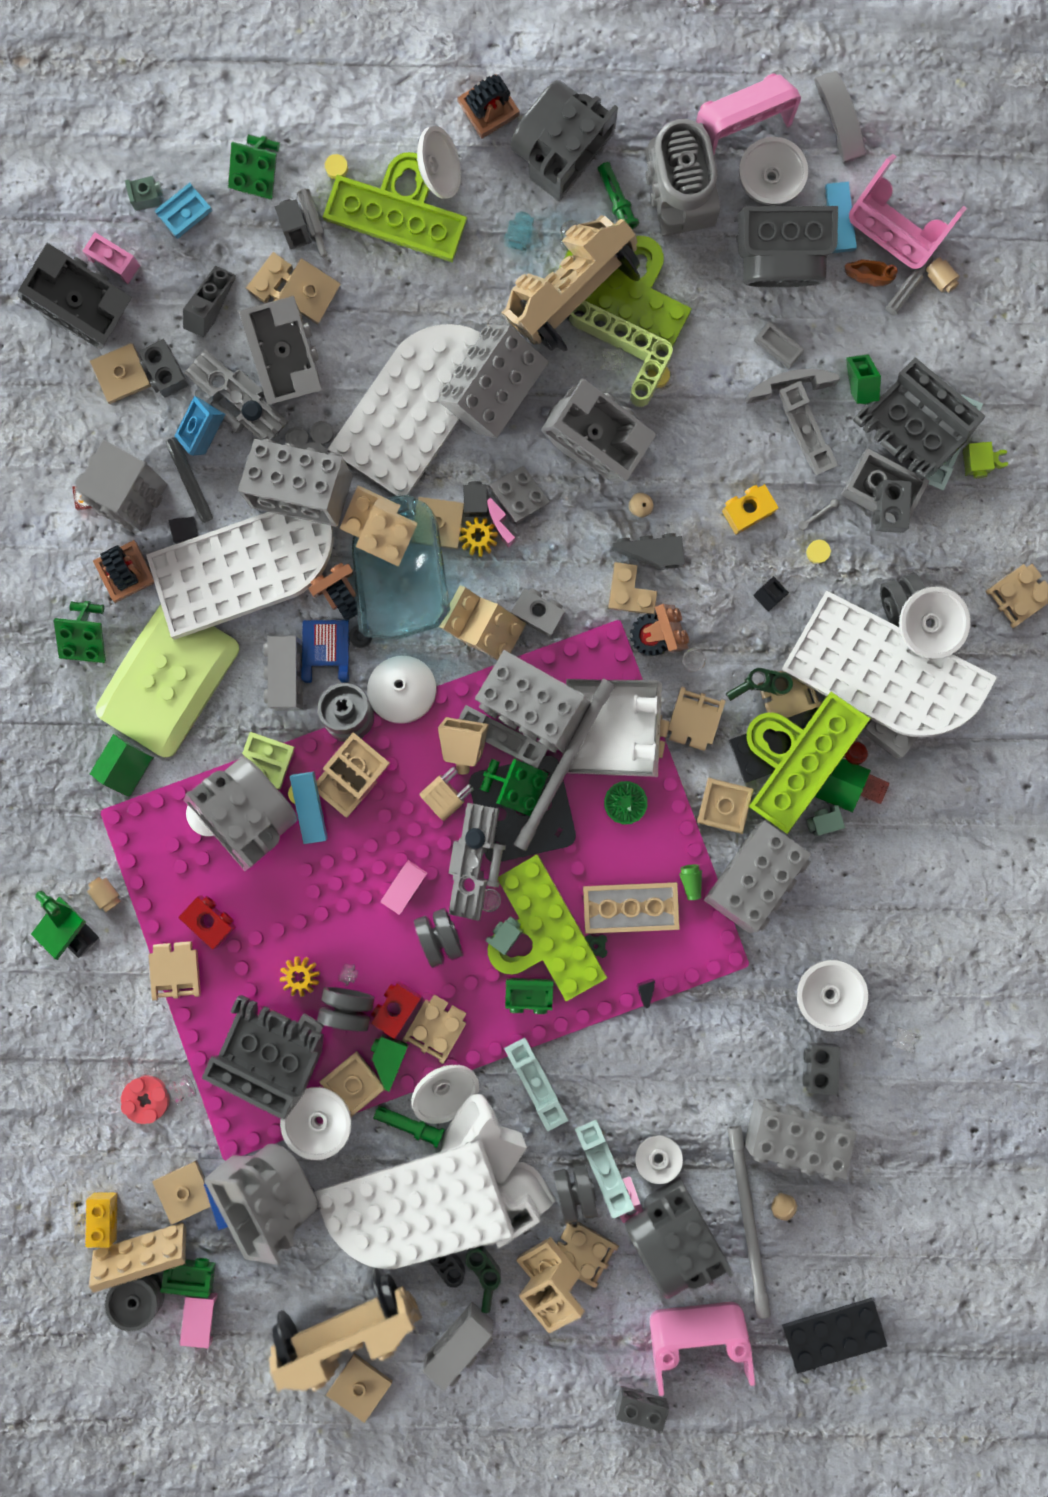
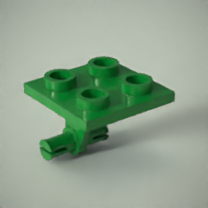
M250 134L247 136V144L254 145V147L232 142L228 188L272 200L277 153L266 151V149L279 152L280 142L268 140L263 135L257 137Z
M71 601L70 611L80 612L77 620L60 618L53 620L59 658L105 663L102 624L88 621L90 613H104V604H91L90 601H84V603Z
M491 759L487 772L484 771L483 773L485 777L480 790L489 793L493 780L503 782L504 785L497 803L530 816L539 800L549 773L513 759L507 777L504 779L495 775L501 762Z
M38 891L35 894V898L40 902V906L46 914L31 935L54 959L58 960L86 921L63 898L58 897L55 901L51 896H47L44 891Z

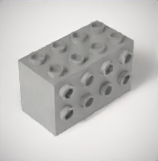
M489 324L481 331L478 342L468 350L467 358L463 364H460L455 369L454 377L450 383H447L442 388L438 401L476 434L497 438L549 361L511 326Z
M266 438L263 440L254 439L238 492L253 509L338 527L353 475L343 457L337 453L329 452V454H324L314 448H307L305 450L290 443L281 445Z
M103 439L96 453H92L89 457L87 469L77 478L75 491L81 494L79 499L86 502L87 505L91 506L102 516L110 520L113 519L130 531L135 528L141 532L143 527L148 526L151 520L150 514L154 507L157 508L163 498L162 493L168 484L146 462Z
M503 650L475 697V700L480 703L479 708L495 719L497 716H500L498 719L503 721L505 725L514 730L519 727V731L533 741H536L537 738L540 739L539 743L554 753L556 750L564 753L591 704L584 694Z
M764 820L755 826L704 898V901L746 932L763 931L770 921L767 918L773 910L776 912L784 900L781 899L783 894L790 892L795 886L797 880L794 878L800 872L803 873L809 866L810 861L808 858L811 853Z
M754 1098L744 1146L750 1155L754 1156L755 1161L767 1164L768 1160L778 1162L777 1166L785 1169H791L794 1166L801 1168L800 1171L803 1173L815 1175V1172L824 1174V1177L827 1179L838 1181L839 1178H847L857 1131L851 1127V1123L846 1122L845 1118L832 1115L831 1118L823 1116V1113L815 1110L807 1112L791 1104L783 1106L777 1104L774 1100Z

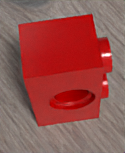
M197 896L178 918L213 950L218 948L236 926L232 924L234 920L226 912L221 913L215 908L217 904L210 897ZM207 914L214 918L212 927H208L204 923V917Z
M399 981L395 986L390 984L383 995L387 998L382 1006L377 1004L370 1015L374 1018L371 1024L394 1039L422 997ZM390 1003L399 1004L401 1012L396 1015L390 1013L388 1009Z

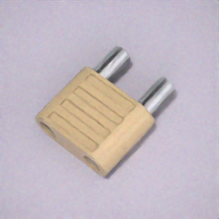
M452 767L443 776L439 775L420 793L421 798L443 821L465 803L464 799L474 790L468 784L458 793L451 786L449 781L458 773L455 767Z

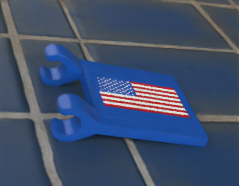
M303 620L301 679L304 683L312 682V666H339L338 679L341 683L349 682V620Z

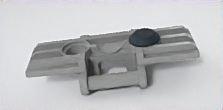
M206 349L184 372L189 379L210 396L206 402L226 414L223 420L232 427V431L236 434L245 427L259 440L265 438L273 440L288 423L285 418L270 405H267L261 398V396L265 397L261 387L250 380L243 371L238 370L233 373ZM216 377H223L225 379V384L221 388L213 387V380ZM222 398L227 401L229 400L239 409L241 413L237 418L218 403Z
M467 803L462 837L454 841L449 874L453 875L454 880L448 913L450 915L480 921L486 886L499 887L498 876L502 853L506 849V845L494 843L499 814L498 808ZM493 848L489 879H484V872L480 871L482 856L484 853H487L488 849ZM468 878L472 879L475 883V887L471 892L467 891L464 887V882Z

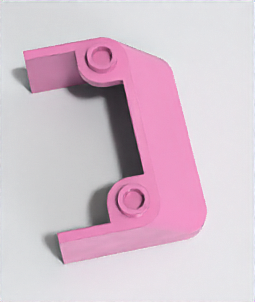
M773 73L759 83L715 102L708 101L700 107L701 110L698 112L696 122L702 123L704 129L709 134L713 153L715 154L719 139L779 113L786 127H790L799 107L801 96L797 88L782 75Z
M892 154L885 160L850 210L849 220L853 226L908 267L918 269L928 261L967 208L963 206L949 225L942 220L934 219L923 230L887 204L892 195L893 187L883 176L897 157Z
M735 1302L659 1309L652 1313L650 1317V1331L659 1396L664 1395L662 1371L671 1370L678 1365L679 1349L726 1344L730 1359L735 1362H744L745 1374L750 1386H755L751 1345L744 1312L739 1304Z

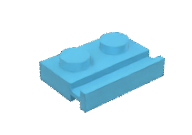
M188 183L155 210L157 216L177 239L212 212L211 207L191 183Z

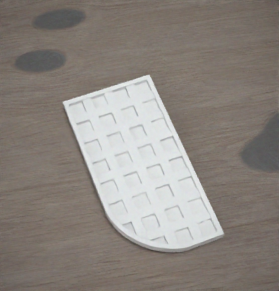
M443 324L427 327L406 338L397 347L327 449L328 452L341 455L346 464L404 502L460 421L438 399L441 396L442 388L447 383H450L454 377L455 369L460 364H463L467 358L468 350L480 339V332L462 325Z
M266 512L146 554L171 638L173 640L295 598L304 593L312 586L310 582L322 575L329 562L333 548V528L331 525Z
M828 591L825 592L781 669L782 673L826 696L832 691L875 722L899 734L912 737L942 735L968 722L982 706L997 678L953 654L943 658H926L916 654L906 645L899 627Z
M482 1140L327 1186L314 1192L325 1226L334 1241L355 1260L379 1269L401 1268L509 1238L514 1234Z

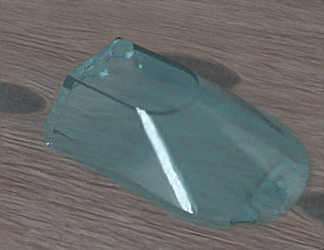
M408 495L387 498L401 505L397 514L418 523L399 567L357 548L356 545L359 538L353 536L352 556L359 631L365 637L398 640L439 627L450 612L439 526L436 516L425 502Z

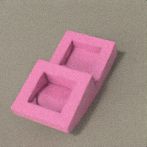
M490 497L487 500L491 521L495 525L498 535L509 548L515 542V537L502 524L506 520V513Z
M408 860L380 902L400 915L422 883L427 872Z

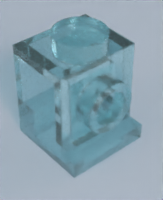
M520 211L516 213L514 221L510 220L507 233L504 236V246L526 252L534 228V218L526 212Z

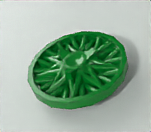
M622 781L612 785L607 791L604 798V808L607 815L614 822L632 824L639 821L645 814L647 796L638 784Z

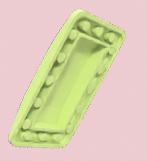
M160 605L97 703L96 714L101 720L164 758L171 757L183 743L240 651L239 644L234 638L214 626L173 640L162 606Z

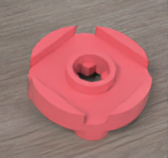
M150 1075L135 1078L123 1089L121 1111L135 1123H153L164 1115L169 1106L170 1097L165 1084L159 1078ZM148 1094V1099L151 1100V1103H147L144 1106L139 1098Z

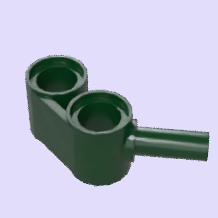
M755 668L744 679L745 682L728 691L726 696L732 701L748 690H760L776 696H782L792 689L793 681L785 673ZM759 673L763 676L764 682L762 685H756L753 682V674ZM777 679H783L786 682L787 686L784 691L776 688L775 682Z
M480 1245L467 1249L466 1265L474 1271L480 1280L481 1286L484 1289L481 1312L488 1314L491 1310L493 1290H496L501 1283V1269L487 1249ZM480 1253L483 1258L480 1261H473L470 1255ZM488 1272H493L497 1275V1278L489 1281L484 1275Z

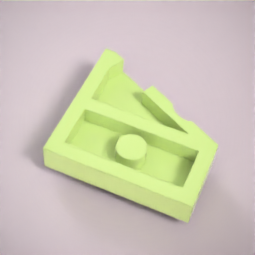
M250 732L242 754L251 760L271 783L280 790L295 747Z

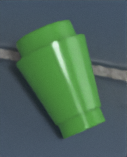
M698 864L682 866L679 875L687 895V900L700 899L702 870H700Z

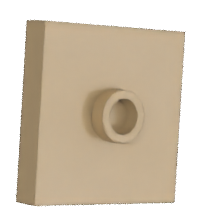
M301 258L278 299L294 296L300 314L319 324L341 284Z
M132 343L90 361L109 404L151 387Z
M418 497L415 522L418 524L413 533L412 543L458 549L464 503Z
M707 778L697 823L743 834L754 789Z
M358 1051L320 1081L324 1088L335 1092L344 1100L351 1117L385 1090L379 1077Z
M197 1160L152 1181L171 1225L211 1207L204 1187V1175Z
M354 1353L327 1391L326 1396L365 1423L391 1386L392 1380Z

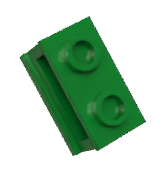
M506 978L505 1009H510V1013H524V1009H531L534 1014H547V1010H552L553 979Z
M185 1257V1264L164 1270L160 1293L208 1298L213 1291L216 1263L209 1262L210 1260L207 1258L189 1260Z

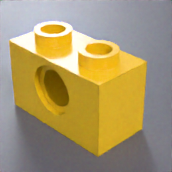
M765 484L759 488L757 485H754L745 491V496L740 499L735 496L725 503L726 507H724L722 513L735 535L778 510L779 507ZM745 503L752 504L755 509L754 512H746L743 505Z
M94 1192L86 1199L85 1247H110L117 1240L118 1192Z

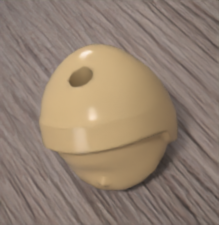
M636 493L629 501L630 512L640 518L650 515L653 510V500L645 493Z
M779 1193L774 1198L771 1206L774 1217L784 1221L790 1220L797 1212V1202L790 1195Z

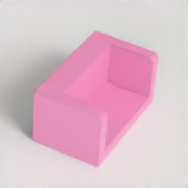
M94 232L83 249V253L89 261L93 263L96 261L119 275L127 284L130 283L140 267L133 255Z
M211 1292L208 1298L185 1297L180 1346L210 1347L213 1342V1336H211L213 1308L218 1293Z

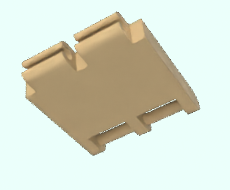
M1033 563L1027 567L1024 564L985 591L999 605V611H1003L1010 620L1012 628L1048 604V584L1045 580L1039 584L1036 580L1041 578L1042 575ZM995 590L998 592V594L1001 596L1005 603H1002V601L994 592ZM1007 607H1009V609H1010V610L1012 611V613L1015 615V617L1017 618V620H1015V619L1013 618V616H1012V615L1010 614V612L1007 610Z
M793 678V687L785 695L776 696L772 693L760 691L762 699L771 698L770 702L765 703L767 713H778L786 718L820 707L822 701L819 702L814 689ZM777 679L775 682L778 690L784 691L787 684L783 679ZM809 688H810L812 697H813L814 702H815L814 704L812 703L811 698H810V695H809V692H808V689H809Z
M681 686L668 727V731L671 732L669 740L685 745L688 737L691 738L690 747L705 751L707 744L712 745L725 700L711 699L705 697L706 694L701 693L699 695L686 691V688ZM684 695H687V696H690V697H693V698H696V699H699V700H698V701H695V700H692V699H689V698H686V697H683V696H684ZM706 701L718 705V708L708 704H704L703 702Z
M192 941L174 943V951H172L171 943L154 944L153 953L148 954L152 1000L155 1001L162 997L178 999L179 996L185 995L200 997L198 950L193 949ZM194 988V990L179 991V989ZM160 990H172V992L158 993Z
M433 995L431 1001L425 1000L402 1041L414 1044L421 1048V1052L433 1055L440 1059L439 1062L443 1064L467 1023L463 1021L466 1012L453 1005L449 1012L444 1010L448 1002Z
M579 1222L576 1226L569 1223L561 1235V1239L567 1243L564 1244L558 1241L557 1245L580 1272L581 1275L578 1279L593 1288H597L599 1284L597 1281L604 1269L608 1268V1261L614 1250L617 1251L619 1245Z

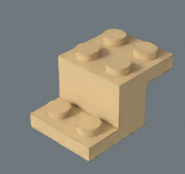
M358 486L339 529L359 538L356 545L357 548L399 567L418 523L397 514L401 505Z
M460 585L438 627L464 644L498 660L503 650L509 653L512 652L526 623L499 604L483 599Z
M353 732L323 767L325 772L316 781L318 793L336 810L348 818L378 783L376 780L390 763Z
M551 1237L518 1256L516 1261L531 1278L519 1297L548 1333L571 1323L583 1315L585 1310L570 1293V1290L581 1274Z

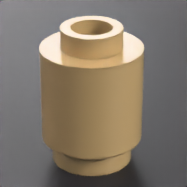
M941 257L934 260L926 268V271L929 273L928 277L941 293L945 291L949 293L958 286L959 282L957 280L960 276Z
M98 877L88 884L90 889L87 893L99 909H103L105 913L121 902L118 898V892L107 878L102 880Z

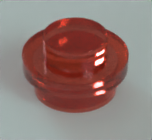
M854 742L844 756L849 763L860 765L866 761L868 751L864 744Z

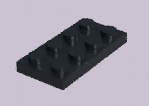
M814 708L787 719L804 730L817 709ZM767 729L764 732V740L768 742L773 752L784 754L790 749L791 738L787 733L773 729ZM747 733L728 740L744 783L772 774L776 769L750 749L747 742Z
M872 1298L782 1324L797 1374L888 1347Z

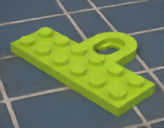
M413 152L402 153L392 159L388 165L381 188L337 175L323 214L324 221L452 263L467 222V217L425 203L430 190L420 174L417 153ZM412 169L416 173L415 181L417 188L413 194L402 196L395 190L396 182L403 175L404 171Z
M636 236L638 243L636 244L637 250L634 253L636 256L644 255L647 258L646 274L639 281L635 282L617 268L585 301L667 340L673 347L692 308L652 289L661 272L664 254L661 246L654 239L647 236ZM568 250L565 258L568 256H573L570 250Z
M832 691L804 730L778 713H763L754 718L747 729L748 745L757 756L776 769L749 807L788 834L871 718ZM767 729L783 731L790 736L791 747L786 753L777 754L770 749L768 742L763 737Z
M538 854L498 877V881L520 918L517 921L521 923L520 928L524 930L523 934L528 935L533 943L532 950L528 955H517L515 957H509L507 954L504 955L488 944L489 960L498 971L504 974H518L543 960L565 1001L572 999L608 978Z

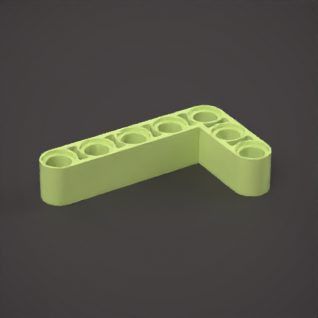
M584 300L569 315L571 325L645 361L632 385L630 400L637 407L646 406L650 402L670 363L673 352L671 343ZM576 311H583L585 315L578 317L574 313ZM596 321H603L605 325L598 327L594 323ZM621 330L624 331L626 335L623 337H619L615 334V332ZM642 340L647 345L639 347L635 342ZM659 350L665 351L667 356L660 357L656 352ZM654 370L657 375L650 377L645 372ZM644 390L647 395L639 397L635 392Z

